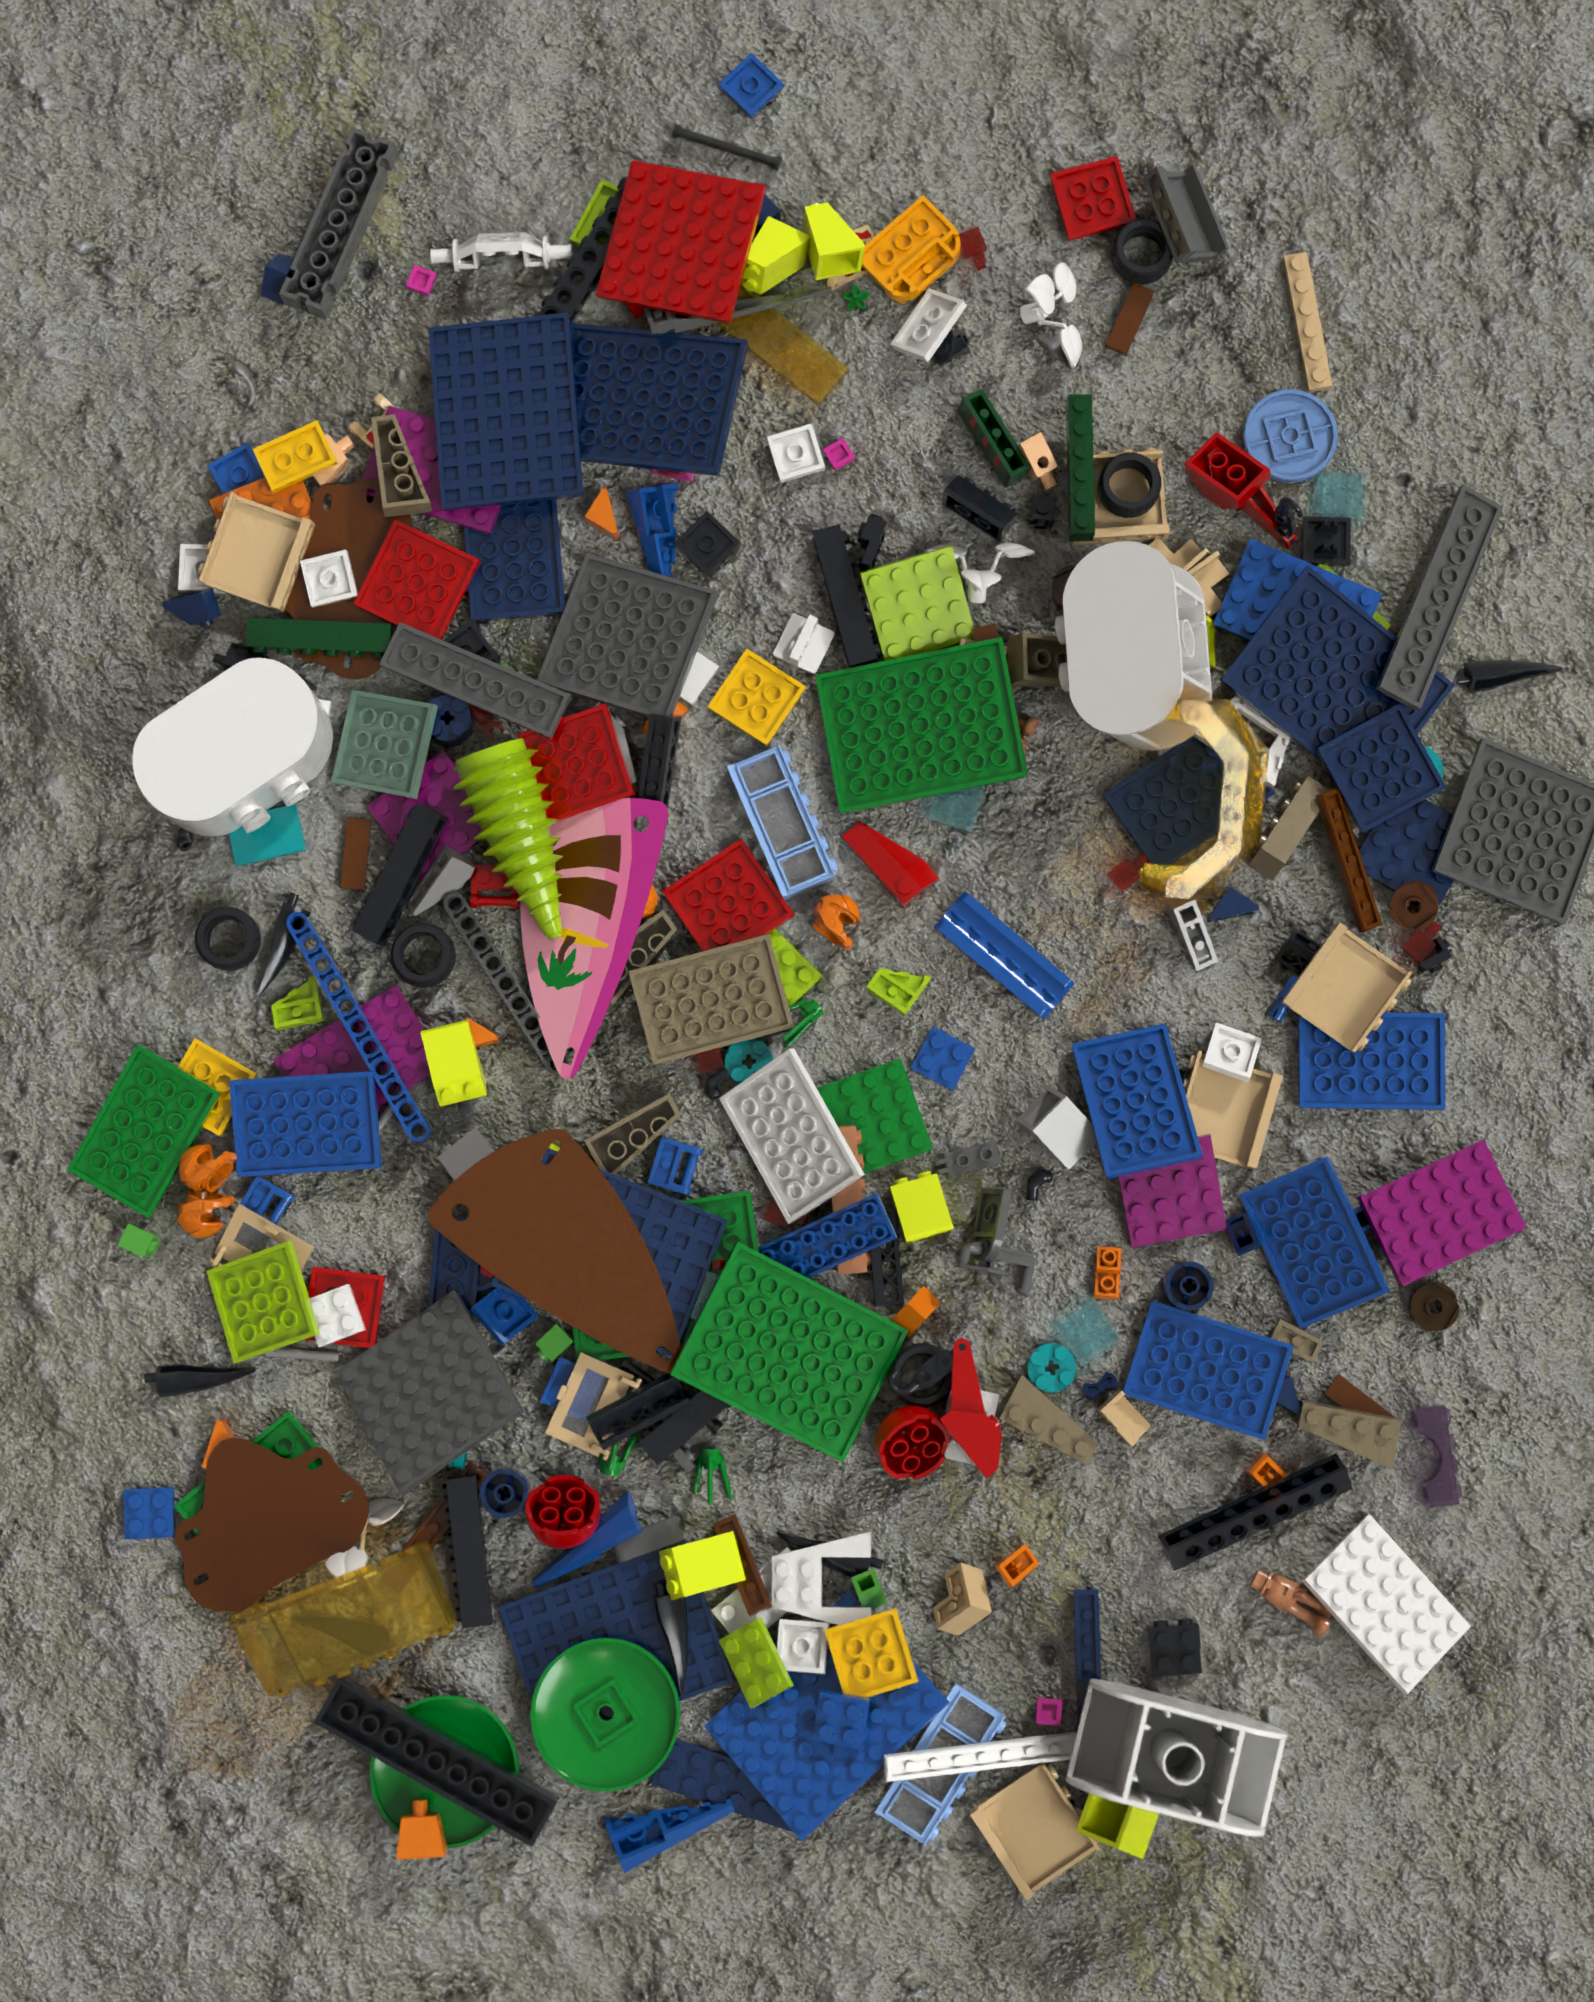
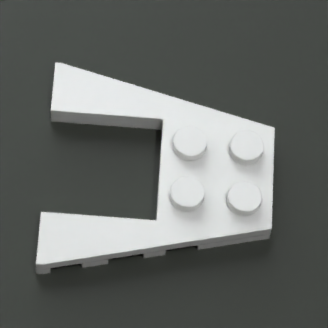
M1236 695L1208 719L1193 736L1210 748H1213L1236 712H1239L1276 737L1252 776L1273 788L1276 784V778L1281 769L1283 756L1290 737Z
M871 1532L772 1556V1605L774 1608L836 1625L871 1616V1607H822V1557H871Z

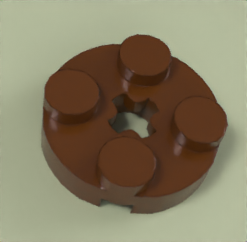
M1420 880L1401 884L1395 889L1390 900L1391 916L1398 925L1404 928H1415L1416 930L1429 926L1435 920L1439 909L1436 892ZM1409 901H1419L1420 909L1416 910L1413 908L1410 910L1408 908L1410 906Z

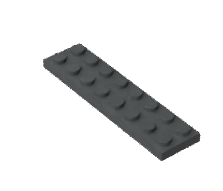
M399 622L379 664L382 668L551 740L572 698L566 692Z

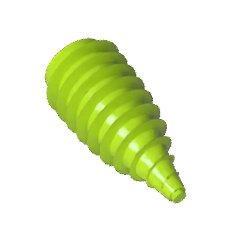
M521 738L480 750L455 761L456 767L452 771L459 773L461 781L453 787V790L466 791L468 797L459 806L472 807L475 814L467 823L479 824L482 829L474 840H486L490 847L482 856H493L499 862L492 872L505 873L508 881L503 887H513L519 894L516 901L524 902L531 912L529 915L534 917L544 936L551 940L562 936L561 931L563 930L558 899L562 894H559L557 889V880L563 875L557 874L555 863L563 856L553 854V844L562 837L550 836L549 827L558 819L546 817V809L553 802L543 801L541 792L549 784L537 783L535 775L544 767L532 766L530 757L538 750L527 749L524 739Z

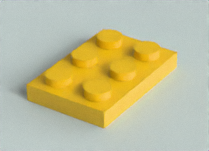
M318 420L253 449L273 493L338 465Z

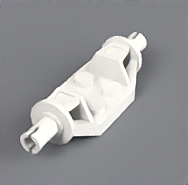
M526 232L478 234L459 245L458 239H453L451 249H431L430 257L431 264L452 263L455 272H460V269H478L480 265L479 252L483 256L495 255V252L505 251V255L519 254V251H523L525 267L544 266L545 269H549V262L552 259H570L572 249L571 244L550 245L547 236H543L542 242ZM529 253L542 258H529ZM473 254V260L461 261L462 258Z

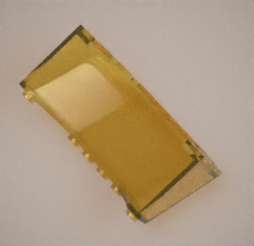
M1180 696L1175 708L1164 719L1183 721L1188 725L1194 726L1223 761L1216 841L1190 865L1142 863L1140 887L1164 898L1190 899L1211 891L1257 849L1255 846L1262 836L1270 750L1228 699Z
M425 1540L383 1558L377 1562L378 1566L375 1568L371 1563L274 1601L268 1602L266 1600L229 1616L228 1620L268 1697L276 1695L279 1698L290 1694L293 1689L311 1683L314 1687L320 1686L328 1682L327 1677L335 1674L337 1678L344 1677L352 1673L351 1668L360 1666L361 1670L374 1665L375 1659L383 1657L384 1661L398 1656L399 1650L436 1634L441 1637L453 1632L452 1627L457 1625L458 1622L429 1541Z

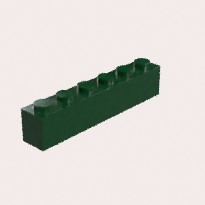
M1068 394L1066 401L1069 541H1093L1095 535L1092 394Z
M247 618L246 647L253 650L255 654H267V650L276 651L278 655H291V651L300 652L302 656H315V652L324 653L326 657H338L339 653H345L350 658H362V654H369L374 659H382L393 637V626L385 623Z

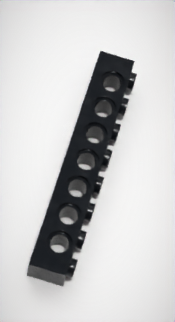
M623 177L620 180L615 196H611L607 200L604 213L601 217L598 216L592 224L593 230L589 236H584L579 245L580 250L576 256H571L564 275L558 276L554 283L555 288L551 295L547 294L541 304L542 309L538 315L534 314L533 316L568 312L570 323H573L600 280L614 228L610 221L612 218L617 217L627 177ZM602 236L609 238L605 244L597 243L598 239ZM589 256L596 257L595 262L592 264H586L585 259ZM575 276H583L582 282L578 284L572 283V279ZM563 295L571 296L567 303H560L559 300Z
M1334 1454L1158 1535L1166 1558L1173 1570L1176 1571L1353 1488L1346 1467L1338 1455Z

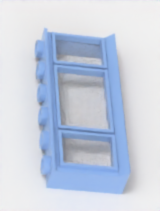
M779 744L772 749L727 766V771L732 778L736 792L741 799L745 813L760 843L763 855L769 864L781 896L786 900L836 879L835 872L838 871L834 858L829 859L825 851L829 849L825 837H819L816 828L820 826L815 814H809L807 807L810 806L806 793L801 794L797 786L801 784L796 771L791 772L788 765L791 763L790 756L786 749L782 751Z
M954 1681L952 1689L946 1697L950 1703L927 1724L925 1732L920 1740L915 1743L912 1751L990 1742L995 1733L1000 1735L1006 1725V1722L1003 1721L1005 1715ZM977 1771L893 1781L886 1789L879 1805L875 1806L874 1812L923 1845H926L928 1840L933 1842L940 1830L937 1826L941 1819L946 1821L953 1810L950 1806L955 1798L960 1799L964 1793L966 1786L963 1784L968 1776L973 1778Z

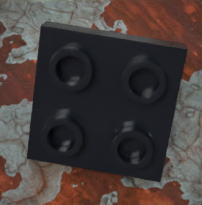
M1303 516L1301 560L1313 565L1349 566L1351 518Z

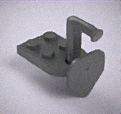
M981 1189L972 1243L961 1249L957 1267L965 1271L988 1276L1008 1277V1272L994 1269L995 1260L1023 1266L1020 1286L1016 1289V1292L1022 1296L1029 1297L1035 1267L1034 1256L1027 1252L1002 1247L1004 1235L1008 1229L1007 1217L1012 1206V1191L1007 1189ZM970 1254H973L977 1261H981L978 1266L969 1265Z

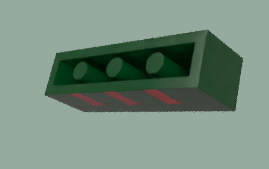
M980 389L963 398L957 411L1003 486L1007 488L1025 479L1031 466L984 390Z

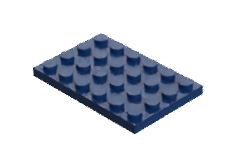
M1250 538L1212 626L1249 641L1306 566L1311 567L1371 617L1374 615L1382 593Z
M1384 1012L1380 1017L1383 1019V1022L1375 1032L1373 1030L1370 1031L1366 1037L1369 1039L1366 1046L1361 1052L1357 1049L1355 1053H1352L1298 1015V1108L1446 1110L1445 1013Z
M1166 1023L1072 1044L1071 1048L1106 1180L1203 1158Z
M374 1071L230 1080L234 1146L237 1155V1177L381 1168L382 1161L375 1078L373 1077Z
M1328 1156L1239 1195L1300 1329L1390 1292L1389 1286Z
M1151 1301L1123 1392L1127 1396L1265 1440L1294 1345Z

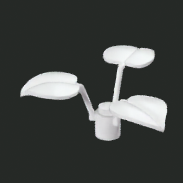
M1059 263L1054 268L1053 281L1047 274H1042L1028 284L1025 290L1034 298L1035 303L1023 305L1020 314L1025 324L1038 322L1039 326L1049 325L1062 329L1059 332V339L1072 369L1077 365L1082 351V341L1078 330L1074 325L1067 327L1065 323L1045 320L1054 311V300L1062 296L1065 303H1070L1076 295V282L1071 270L1065 263ZM1055 287L1058 290V293L1056 295H1054Z
M950 544L936 545L926 549L923 553L943 548ZM999 544L995 546V551L998 553L995 556L990 571L967 569L966 560L963 556L966 554L965 549L951 545L955 559L960 560L962 563L963 571L961 576L965 579V585L968 586L967 601L972 603H984L986 601L987 587L1001 580V575L994 572L1001 557L1019 558L1032 554L1035 555L1036 551L1020 544Z
M380 1498L369 1502V1516L366 1526L361 1533L360 1549L353 1546L348 1551L330 1556L326 1561V1567L330 1574L350 1585L355 1576L361 1575L365 1571V1565L368 1561V1556L364 1549L367 1524L370 1523L373 1526H378L388 1522L402 1510L404 1503L389 1498Z

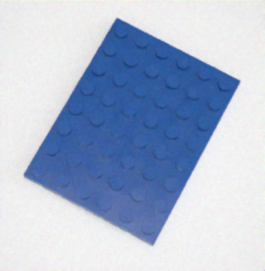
M849 1590L832 1607H862V1604ZM817 1620V1621H816V1622L829 1623V1622H825V1621H821V1620ZM829 1623V1624H830V1628H831V1627H834V1626H838V1625H836V1624ZM828 1644L826 1674L787 1671L794 1686L751 1709L741 1691L704 1727L797 1837L804 1841L884 1765L883 1755L897 1753L950 1702L913 1661L919 1680L917 1683L867 1697L870 1698V1706L863 1750L813 1741L820 1691L823 1689L843 1693Z

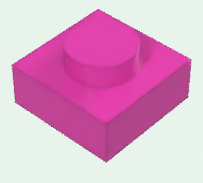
M414 265L406 287L408 290L429 297L437 274L434 271Z
M844 438L823 449V453L834 471L855 460V456Z
M1037 1697L1035 1723L1061 1726L1062 1699Z

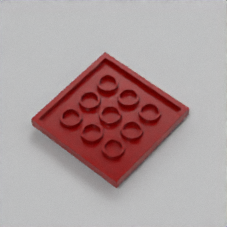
M395 519L353 604L396 626L401 622L443 640L481 561Z
M607 704L562 718L552 740L530 730L516 734L517 739H524L527 749L538 750L530 757L532 766L544 767L535 775L537 783L549 784L541 792L543 801L553 802L546 809L547 818L558 819L556 821L558 822L616 800L635 796Z
M742 838L662 891L702 951L767 935L795 917L791 908Z

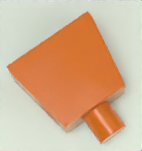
M425 1798L412 1800L413 1814H404L401 1818L397 1860L445 1857L448 1850L440 1813H428V1801Z

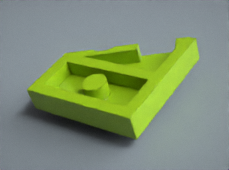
M879 968L865 990L903 1016H906L930 982L931 977L924 975V977L910 975L908 972H893L889 969Z
M315 975L308 978L309 981L298 989L294 988L285 998L271 1005L276 1031L324 1021L318 982Z

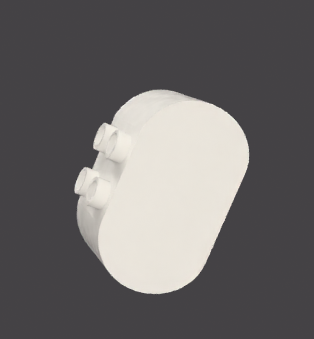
M1119 541L1098 547L1087 554L1071 572L1063 593L1064 615L1057 616L1055 620L1058 641L1062 645L1066 644L1067 662L1061 663L1059 666L1061 687L1065 692H1070L1071 701L1076 711L1092 727L1142 750L1155 751L1174 747L1188 740L1201 728L1209 715L1212 704L1205 602L1202 589L1190 573L1179 566L1170 564L1159 551L1146 544L1133 541Z
M246 659L233 665L147 723L139 733L134 744L132 757L133 771L137 784L146 799L181 828L202 836L226 835L241 826L246 833H250L259 829L270 820L271 817L266 810L283 800L286 806H291L310 793L311 790L307 783L322 771L330 756L333 742L332 725L322 703L295 671L272 659Z
M1090 1679L1066 1781L1076 1788L1112 1801L1229 1832L1249 1836H1264L1288 1732L1265 1722L1225 1710L1121 1683Z

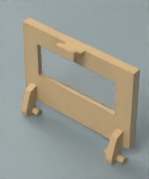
M239 1204L215 1251L216 1258H211L209 1263L212 1264L211 1267L215 1268L223 1265L220 1263L222 1258L232 1262L286 1241H292L302 1272L314 1247Z
M581 1352L567 1385H562L556 1399L560 1401L545 1433L597 1457L602 1453L604 1454L602 1459L607 1461L612 1446L605 1450L601 1448L586 1416L626 1396L630 1386L634 1387L632 1392L639 1389L642 1380L638 1378L634 1382L632 1381L634 1375ZM608 1434L602 1437L603 1440L608 1437Z

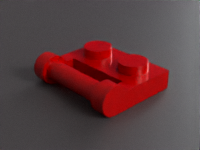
M474 865L475 869L471 876V908H478L479 906H511V908L519 909V902L516 901L519 894L513 887H503L508 881V877L504 872H492L496 865ZM479 890L512 891L511 897L479 896Z

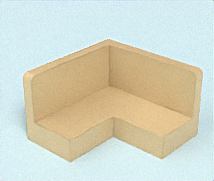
M1158 537L1148 545L1159 551L1170 564L1179 566L1187 572L1205 560L1209 553L1207 548L1202 551L1192 539L1174 554Z
M1218 551L1188 571L1197 580L1202 589L1205 614L1210 618L1218 613L1222 604L1211 588L1229 576L1228 571L1218 559L1220 556Z
M1117 1390L1096 1410L1127 1444L1133 1447L1139 1441L1138 1438L1151 1425L1124 1397L1125 1393L1122 1390Z
M959 1563L944 1574L949 1596L933 1607L937 1629L954 1635H961L992 1613L983 1571L964 1563Z

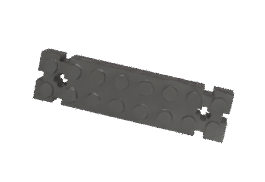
M355 127L351 128L345 141L348 151L347 153L341 151L290 267L293 277L292 279L286 277L279 292L284 304L302 310L303 305H305L310 314L325 320L328 319L334 305L331 295L332 293L339 294L388 181L386 169L392 171L399 156L394 142L381 137H377L376 141H373L368 132Z

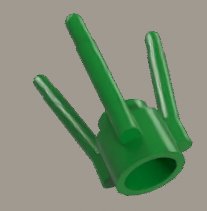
M804 998L798 1003L789 1006L790 1011L801 1008L798 1013L802 1020L782 1037V1041H786L791 1037L785 1044V1048H789L824 1014L821 1006L815 999L807 1002Z
M640 1431L633 1434L621 1460V1456L616 1454L619 1443L612 1445L607 1461L602 1459L604 1454L600 1453L598 1465H601L600 1473L619 1476L620 1470L625 1469L626 1461Z
M701 1449V1456H698L692 1492L694 1494L697 1493L704 1465V1469H707L708 1505L712 1504L713 1469H718V1464L720 1465L727 1497L732 1499L731 1487L725 1467V1456H721V1449Z

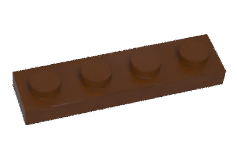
M734 1514L713 1523L717 1535L734 1532L746 1580L736 1584L748 1615L751 1617L773 1607L738 1516Z

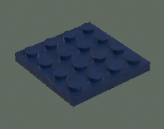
M1401 703L1315 749L1335 787L1339 789L1343 801L1361 834L1446 788Z
M1424 799L1371 828L1359 849L1367 877L1393 892L1403 883L1420 880L1436 892L1440 905L1453 880L1436 874L1431 870L1452 814ZM1413 900L1410 901V902L1416 904L1417 906H1419V904H1420L1419 901H1413Z

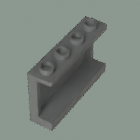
M1191 165L1183 172L1166 173L1163 166H1158L1142 178L1175 263L1215 260L1229 249L1196 165Z

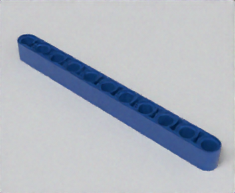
M301 912L291 913L286 920L288 930L369 1070L374 1071L373 1077L406 1134L415 1142H426L431 1136L430 1125L317 930L305 914ZM299 918H303L305 921L303 928L295 930L294 922ZM309 939H315L317 942L316 947L311 951L306 950V942ZM327 959L329 963L328 968L325 971H319L317 968L319 961ZM334 980H339L341 984L339 990L331 992L329 989L330 983ZM351 1001L353 1004L351 1011L343 1013L341 1010L343 1002ZM358 1021H363L365 1025L364 1030L359 1034L355 1033L353 1030L354 1024ZM369 1042L376 1043L377 1049L373 1054H367L365 1051V1047ZM383 1062L387 1063L389 1066L388 1072L385 1075H379L377 1072L378 1065ZM398 1083L401 1087L400 1093L396 1096H391L389 1093L390 1086ZM406 1104H411L413 1107L412 1114L404 1117L401 1113L402 1107ZM417 1125H423L425 1128V1133L420 1138H416L413 1134V1130Z

